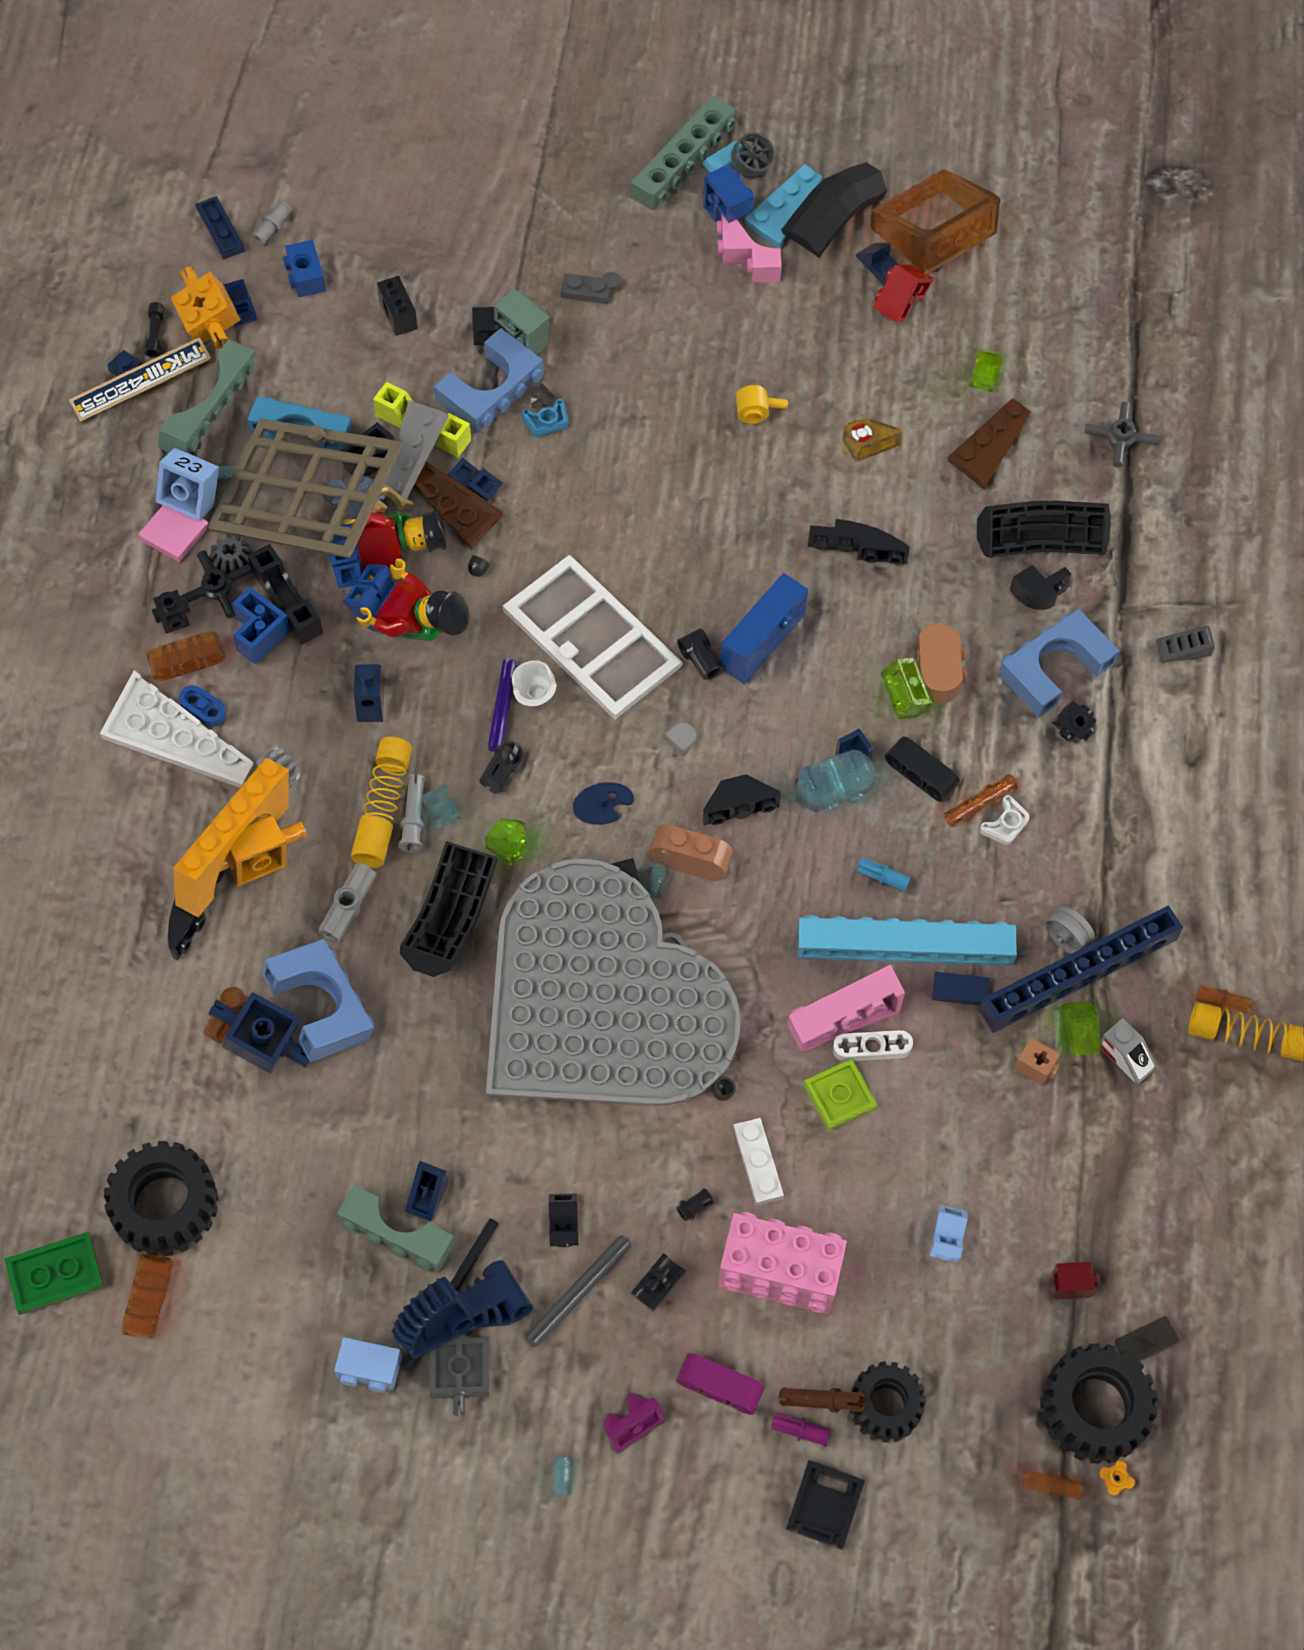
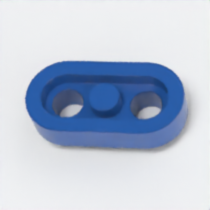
M191 685L185 687L180 692L179 701L181 707L205 725L218 726L226 719L224 704L202 688ZM192 700H198V701H197L196 703H194V704H191V703H190V701H192ZM212 713H217L216 716L210 717Z

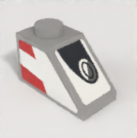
M1124 1018L1103 1035L1098 1047L1137 1086L1157 1069V1065L1143 1037Z

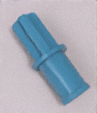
M861 858L857 866L858 873L879 881L880 885L885 883L902 892L905 891L911 877L888 868L889 865L885 867L866 858Z

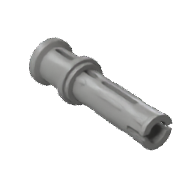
M415 774L408 776L405 818L400 824L403 832L402 840L399 841L398 847L406 853L420 852L423 845L420 842V836L424 830L421 810L425 778L417 774V783L414 781Z

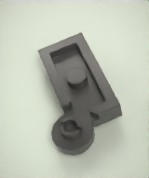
M608 272L602 278L565 273L561 288V298L608 304L609 292L620 287L621 278L615 272Z

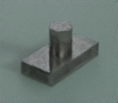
M1164 1316L1115 1339L1114 1343L1120 1354L1123 1350L1131 1353L1129 1359L1136 1363L1138 1360L1142 1362L1179 1344L1180 1339L1167 1316Z

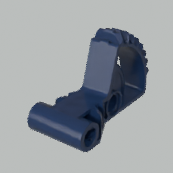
M498 1260L489 1264L484 1269L482 1274L484 1279L480 1280L477 1277L474 1280V1286L471 1287L469 1284L463 1292H458L445 1276L437 1278V1281L432 1284H428L427 1288L419 1291L416 1297L410 1299V1304L403 1307L404 1312L399 1313L392 1333L396 1343L402 1349L408 1351L412 1358H417L477 1327L509 1326L526 1317L532 1311L533 1305L503 1260Z

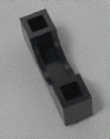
M271 544L249 554L248 559L254 576L272 603L288 616L290 629L300 645L323 634L319 615L308 599L304 600L297 592L284 568L283 562Z

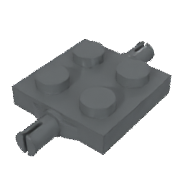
M463 1334L430 1351V1399H453V1415L459 1416V1405L460 1416L465 1415V1399L489 1396L488 1337L472 1338Z

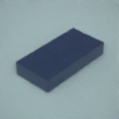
M935 972L932 1000L980 1006L982 999L988 996L989 978Z

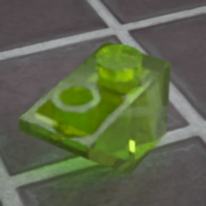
M501 818L485 836L486 849L511 866L516 859L520 860L528 849L525 823L520 820Z

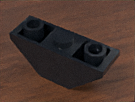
M747 774L721 780L703 809V825H719L729 819H744L753 813L761 811L763 813L771 812L780 806V791Z

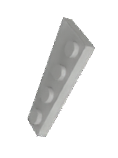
M410 400L397 440L401 441L403 446L385 485L393 488L405 499L408 498L448 418V415L443 411Z

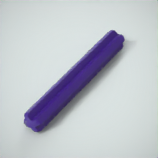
M504 659L502 663L488 741V750L491 752H495L496 748L503 744L513 690L512 675L517 667L516 661L513 659Z

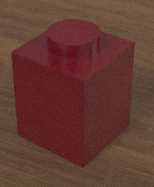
M1091 1261L1058 1263L1052 1271L1056 1300L1089 1298L1095 1288H1098V1275L1096 1270L1092 1271Z

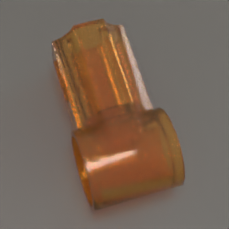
M228 987L220 996V1002L227 1006L231 1000L241 999L237 1006L231 1007L236 1011L242 1010L247 999L243 991L237 987ZM212 1016L203 1033L212 1040L223 1044L230 1026Z

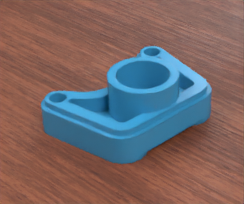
M557 399L553 408H543L539 413H534L528 409H524L521 412L523 422L535 437H542L553 432L565 430L568 427L565 403L562 399Z

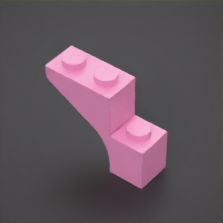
M721 214V221H717V235H721V240H718V254H722L723 264H747V273H751L752 282H780V248H768L755 243L737 219L728 223Z

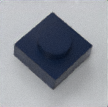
M123 350L107 366L111 373L119 376L142 365V362Z

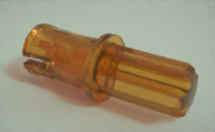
M1201 984L1198 987L1195 1000L1220 1006L1221 1010L1224 1007L1244 1013H1249L1252 1006V999L1228 993L1227 989L1219 990Z
M1027 1470L1022 1478V1486L1025 1489L1049 1493L1050 1497L1059 1495L1080 1500L1082 1496L1083 1481L1058 1477L1057 1473L1048 1475Z

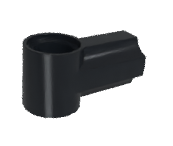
M701 628L677 640L679 650L684 658L692 661L704 680H711L723 671V665L712 651L710 641Z

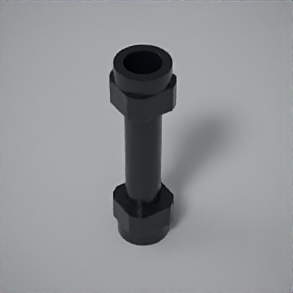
M152 302L148 307L150 328L149 339L145 341V354L151 358L158 357L161 352V344L158 338L160 320L164 316V306L159 302Z

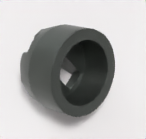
M473 555L467 568L472 576L480 577L487 572L490 564L481 557Z
M728 1077L718 1078L712 1086L713 1096L721 1101L730 1099L736 1090L735 1083ZM719 1085H723V1094L720 1093Z

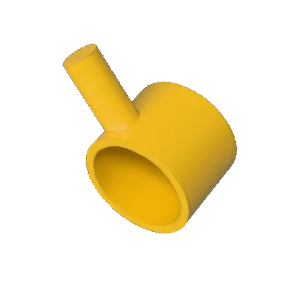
M745 386L736 393L738 419L743 423L758 424L768 418L769 407L787 409L788 400L769 398L766 389L761 386Z

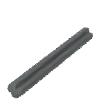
M623 1235L618 1236L527 1332L526 1340L532 1346L537 1347L631 1248L630 1241Z

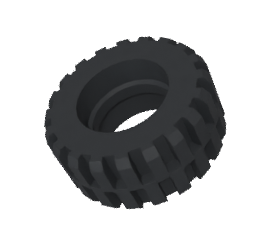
M158 1141V1146L153 1147L150 1142L142 1144V1150L136 1152L132 1149L127 1152L129 1158L125 1161L119 1159L114 1165L117 1169L116 1173H109L106 1180L109 1187L104 1189V1198L107 1202L104 1205L106 1214L119 1237L138 1252L145 1250L147 1255L157 1256L158 1251H162L164 1256L173 1255L174 1249L179 1248L181 1252L189 1249L188 1243L194 1241L197 1244L203 1238L201 1235L203 1229L209 1231L213 1225L211 1217L217 1215L218 1207L216 1201L219 1200L215 1181L205 1161L200 1159L198 1154L191 1148L185 1150L183 1144L176 1142L170 1147L167 1141ZM171 1177L185 1183L188 1190L187 1198L183 1206L174 1215L161 1220H149L138 1214L136 1210L137 1198L142 1189L150 1182L159 1178Z
M1098 1343L1089 1344L1086 1349L1079 1346L1073 1349L1069 1355L1065 1354L1051 1370L1042 1388L1043 1395L1040 1398V1408L1044 1409L1041 1417L1044 1425H1049L1050 1427L1048 1434L1052 1440L1057 1438L1061 1442L1059 1448L1065 1453L1070 1449L1075 1452L1074 1458L1081 1461L1085 1457L1090 1458V1462L1100 1464L1102 1460H1106L1108 1463L1116 1462L1120 1457L1125 1458L1130 1455L1151 1432L1154 1426L1153 1421L1158 1413V1408L1155 1406L1158 1395L1157 1390L1151 1389V1385L1154 1383L1151 1375H1144L1142 1370L1145 1366L1139 1360L1134 1363L1129 1359L1131 1353L1125 1350L1121 1354L1115 1352L1116 1347L1106 1344L1105 1348H1099ZM1086 1379H1099L1112 1385L1121 1395L1125 1405V1415L1121 1423L1109 1429L1097 1428L1086 1423L1076 1412L1072 1401L1073 1390L1079 1382Z

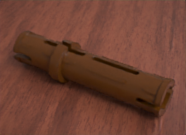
M782 1387L779 1392V1398H786V1400L779 1401L780 1405L784 1407L825 1408L831 1412H838L840 1410L861 1412L865 1409L866 1400H859V1398H865L863 1392H844L839 1388H832L828 1391Z

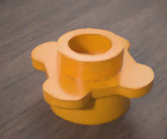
M1117 1461L1115 1466L1110 1468L1103 1467L1100 1470V1478L1104 1480L1107 1492L1112 1496L1118 1495L1125 1488L1132 1489L1135 1484L1134 1479L1129 1476L1126 1470V1463L1123 1461ZM1119 1476L1120 1480L1116 1481L1114 1477Z

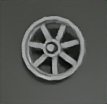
M1067 906L1058 907L1053 915L1045 920L1044 926L1050 938L1069 954L1092 944L1095 939L1094 931L1089 923L1078 912Z

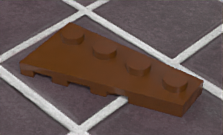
M1012 398L949 455L948 462L985 490L990 479L998 470L1003 458L1008 454L1011 445L1029 420L1031 411Z
M427 461L425 462L414 484V488L433 509L436 508L441 512L443 520L472 550L502 518V511Z

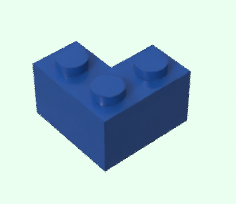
M729 164L704 175L703 207L715 222L721 220V214L730 223L753 211V200L755 199L753 191L745 186L737 171L734 172Z
M249 587L232 603L236 619L243 624L233 634L237 651L256 665L291 629L288 616Z

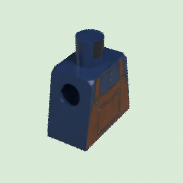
M379 664L355 665L354 703L357 722H383L385 678L382 666ZM366 700H371L374 704L366 706Z

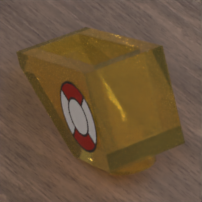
M864 418L859 421H851L845 425L842 440L854 461L857 462L898 447L901 430L882 422Z

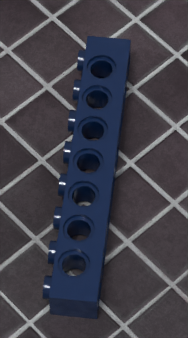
M1168 905L984 997L979 1012L992 1033L1169 945L1178 939L1183 926Z

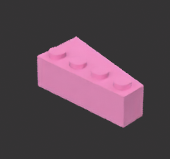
M890 964L806 1007L796 1008L789 1015L787 1026L800 1053H804L835 1040L841 1034L853 1033L899 1014L905 991Z

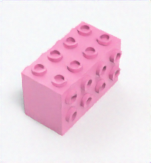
M733 1213L720 1266L718 1287L830 1315L847 1241L842 1240L841 1236L834 1233L822 1235L814 1233L811 1228L805 1226H797L796 1228L785 1226L784 1222L777 1219L765 1221L757 1219V1216L752 1213Z

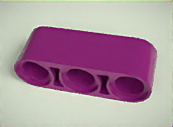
M687 1353L676 1378V1382L681 1386L748 1415H754L765 1389V1386L759 1381L693 1353Z

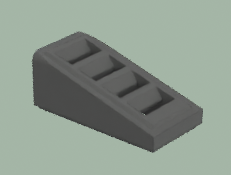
M1209 626L1198 627L1156 639L1162 663L1208 657L1212 655L1215 648ZM1190 641H1192V643H1193V647H1192V648H1190V645H1189V642H1190ZM1178 643L1182 644L1183 650H1179ZM1169 644H1171L1173 653L1170 654L1167 647Z

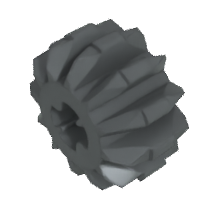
M228 534L225 540L217 538V545H211L209 558L214 569L222 570L228 574L247 564L250 565L248 555L252 553V549H250L246 539L241 540L238 534L233 539Z

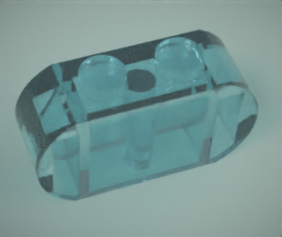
M851 750L804 767L799 774L796 784L797 798L808 810L814 812L824 810L825 813L838 809L840 807L839 804L849 801L850 804L856 803L864 799L863 795L867 794L872 785L875 774L874 766L864 753Z

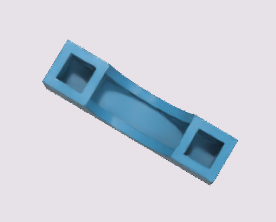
M257 396L248 417L251 434H253L260 418L310 427L318 425L322 429L353 433L350 417H346L343 414L324 412L317 408L302 407L295 403L288 404L276 401L273 398ZM266 431L263 437L274 439L277 432ZM319 440L320 448L337 451L348 445L337 442L330 444L328 441L323 443Z

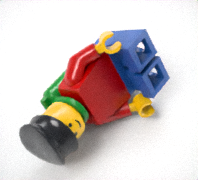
M435 508L433 512H425L423 516L410 519L408 513L401 514L396 512L383 515L371 512L351 557L345 558L330 555L338 589L358 584L357 580L368 564L386 565L390 570L391 564L395 566L396 559H402V548L406 550L409 546L412 551L428 549L430 553L439 548L445 550L446 537L441 512ZM357 517L345 519L340 526L352 528ZM335 535L332 543L344 545L347 537ZM370 575L367 580H373V576Z
M396 559V567L391 564L390 570L386 565L368 564L358 578V584H354L343 600L362 627H366L374 632H381L393 638L402 635L405 639L433 641L440 632L452 636L464 632L470 620L468 605L459 593L455 591L448 593L439 590L432 594L424 582L412 573L405 572L406 564L401 559ZM370 575L373 576V580H367V579H368V577H369ZM389 575L394 579L402 578L403 582H393ZM357 594L360 595V599H354V598H355V596H356Z

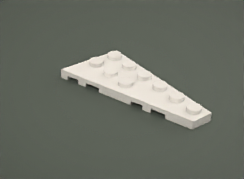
M135 670L100 732L101 739L239 788L247 781L255 768L254 762L232 745H228L221 740L211 729L208 730L197 718L171 698L168 699L159 692L157 687L141 678V675Z

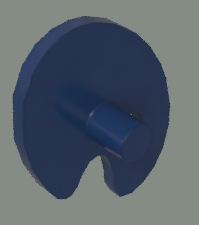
M614 782L598 783L585 788L577 795L573 802V812L579 820L593 825L613 823L619 819V815L613 807L616 805H632L634 796L631 790L622 784ZM614 793L617 797L609 798L608 795Z

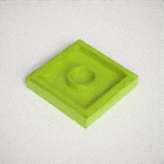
M852 1058L805 1079L802 1083L827 1131L877 1109L878 1106Z

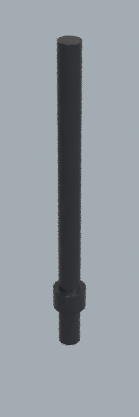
M489 1218L450 1283L457 1291L461 1288L498 1227L499 1223L494 1219ZM408 1352L400 1366L410 1371L417 1358H412Z

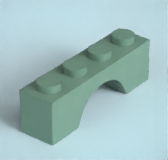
M354 1184L337 1213L341 1227L353 1234L358 1231L366 1235L365 1239L376 1246L383 1244L391 1248L390 1252L401 1259L408 1257L416 1261L415 1265L426 1272L433 1270L439 1273L455 1245L454 1235L431 1223L413 1232H398L389 1228L381 1219V1202L379 1197Z

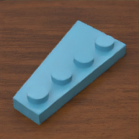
M804 164L744 219V225L776 248L781 249L786 235L781 231L782 227L812 189L822 181V176Z

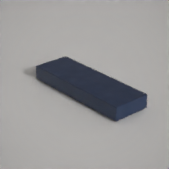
M217 196L195 204L196 210L223 260L245 252L244 245Z

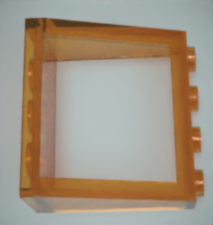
M943 169L871 211V228L886 242H890L891 246L914 267L928 274L997 233L1001 198L994 192ZM941 191L964 209L963 212L930 231H926L899 217V215Z

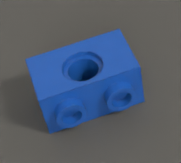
M309 240L286 245L287 256H283L286 271L291 270V274L288 275L291 289L296 288L298 297L325 292L324 276L314 241Z

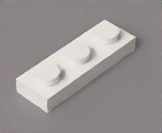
M761 1118L734 1124V1133L756 1206L782 1200L784 1194Z

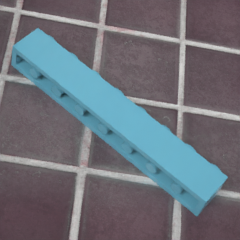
M809 915L799 918L797 928V958L1013 966L1017 956L1016 925H1008L1005 922L981 924L978 921L954 923L951 920H943L938 923L927 922L923 919H916L910 922L900 921L896 918L882 921L873 920L869 917L853 920L842 916L825 919Z

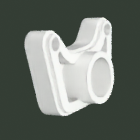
M1007 795L1002 800L1004 812L995 822H984L980 826V833L1004 845L1011 844L1029 821V813L1011 796Z

